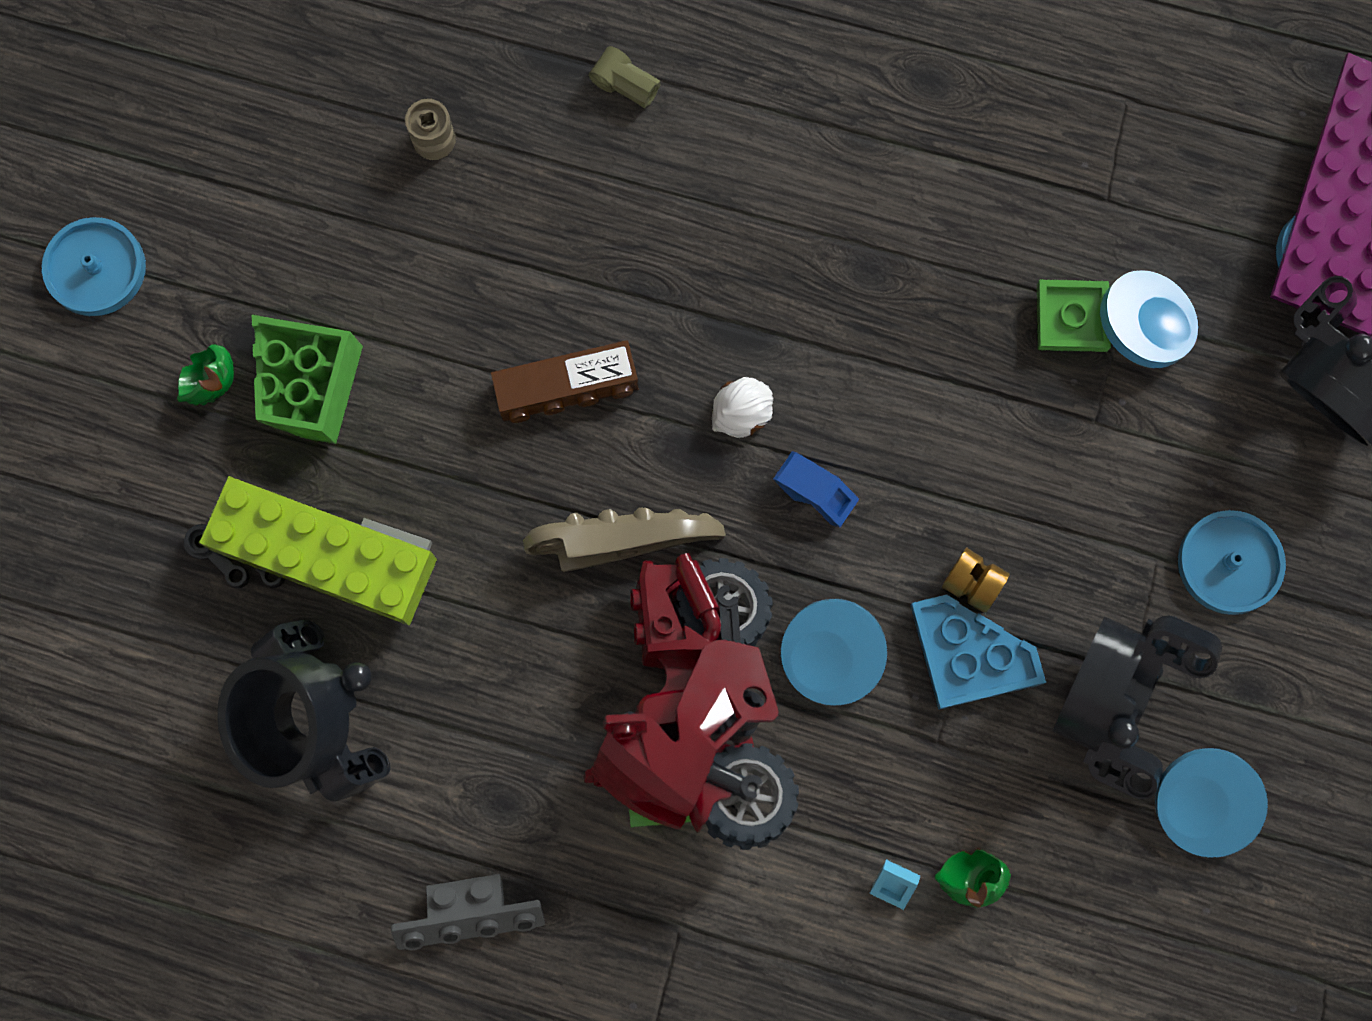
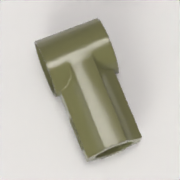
M612 46L606 48L589 72L591 81L602 90L610 93L615 90L644 108L652 103L660 88V80L634 66L625 53Z

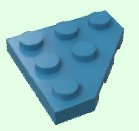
M948 595L914 602L910 605L939 710L1046 683L1035 646L1025 640L1016 638L1003 630V627L981 614H976L960 605L959 601Z

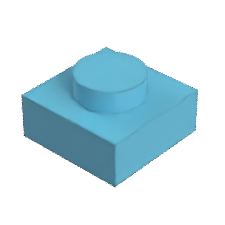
M886 859L872 885L870 894L904 910L918 886L920 875Z

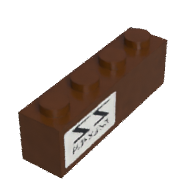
M628 340L491 372L503 421L510 420L511 423L526 421L530 419V415L544 412L545 415L557 414L564 411L565 407L578 404L580 407L591 406L598 403L599 399L612 396L614 399L625 398L632 395L634 390L639 389Z

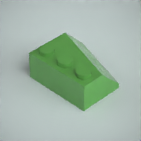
M252 315V327L255 329L253 357L256 359V378L254 379L256 420L301 438L336 444L363 346L350 331Z

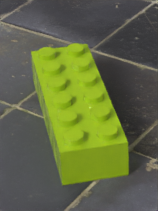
M228 476L199 542L215 553L409 626L437 561V558L429 550Z

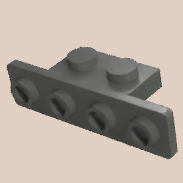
M500 874L426 886L428 918L392 924L391 934L397 949L418 950L427 945L439 943L454 944L468 938H490L498 933L516 930L521 932L530 931L535 927L544 926L545 917L539 900L504 906L502 879Z

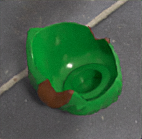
M212 344L207 350L190 355L193 365L183 366L178 381V402L205 406L208 402L214 403L217 398L224 395L231 387L234 378V367L230 353L225 347Z
M977 848L972 855L963 850L948 858L942 869L935 875V880L939 882L942 890L957 903L978 908L988 906L1003 896L1009 886L1011 874L1009 868L1002 860Z

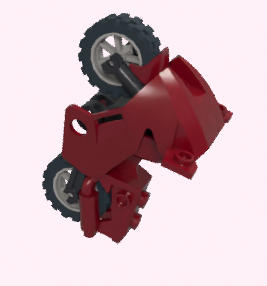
M689 553L678 556L675 565H653L652 561H643L636 589H631L630 592L631 610L638 611L639 623H634L635 645L642 646V663L644 666L665 670L666 683L659 693L643 697L637 705L635 713L627 712L622 715L605 716L603 722L604 729L608 733L598 752L594 766L584 773V783L593 782L596 787H604L623 805L656 823L681 829L686 821V817L689 816L697 833L701 831L705 824L709 829L708 834L714 839L718 837L723 840L722 844L731 848L733 845L740 846V850H750L756 846L758 848L765 847L771 841L778 839L793 820L792 818L798 808L796 798L799 795L798 784L794 785L793 782L794 773L791 768L787 769L783 764L784 759L778 754L776 756L769 753L770 749L760 746L755 748L752 735L760 722H773L779 713L759 647H755L767 629L772 617V612H770L773 606L772 597H768L767 594L769 588L765 581H760L758 578L759 574L754 569L748 570L744 567L745 564L739 561L735 563L728 562L729 559L719 558L716 562H712V559L702 562L701 566H699L696 560H692ZM716 587L717 593L715 597L710 588ZM729 590H732V591H734L735 593L731 595V594L728 593V592H729ZM669 595H670L671 600H672V602H673L674 608H673L672 603H671V601H670ZM740 597L745 602L746 607L738 606ZM739 615L747 616L746 622L740 626ZM757 689L762 692L765 697V703L757 693L746 690ZM728 740H730V741H732V742L740 743V744H738V745H729V744H727L726 742H727ZM766 783L772 796L759 794V788ZM755 802L773 805L770 813L764 817ZM725 807L729 808L732 815L729 814ZM748 809L756 819L755 822L741 821Z

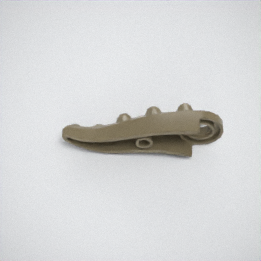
M638 508L634 511V514L618 516L615 511L609 509L602 511L598 518L584 520L578 513H572L565 522L536 527L524 538L523 545L526 554H556L561 570L568 572L615 562L685 543L719 540L725 538L726 533L724 525L707 513H702L699 516L688 515V513L681 509H673L669 513H654L648 508Z

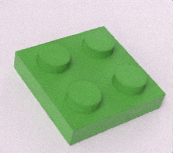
M1039 280L1037 283L1038 350L1108 352L1111 348V343L1102 326L1100 308L1102 298L1109 288V281Z

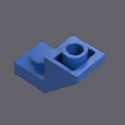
M791 452L773 478L794 501L811 504L832 526L841 527L859 500L840 478L797 452Z

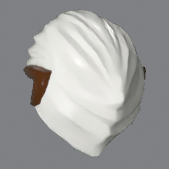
M743 377L735 382L728 381L719 389V393L714 399L712 429L733 437L743 438L749 435L752 436L755 432L764 428L765 424L772 418L773 413L772 404L774 398L769 386L748 377Z

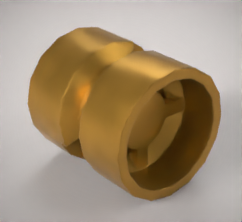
M965 548L946 578L942 588L958 598L966 595L968 597V604L986 614L1010 574L993 563L988 566L984 565L983 557Z

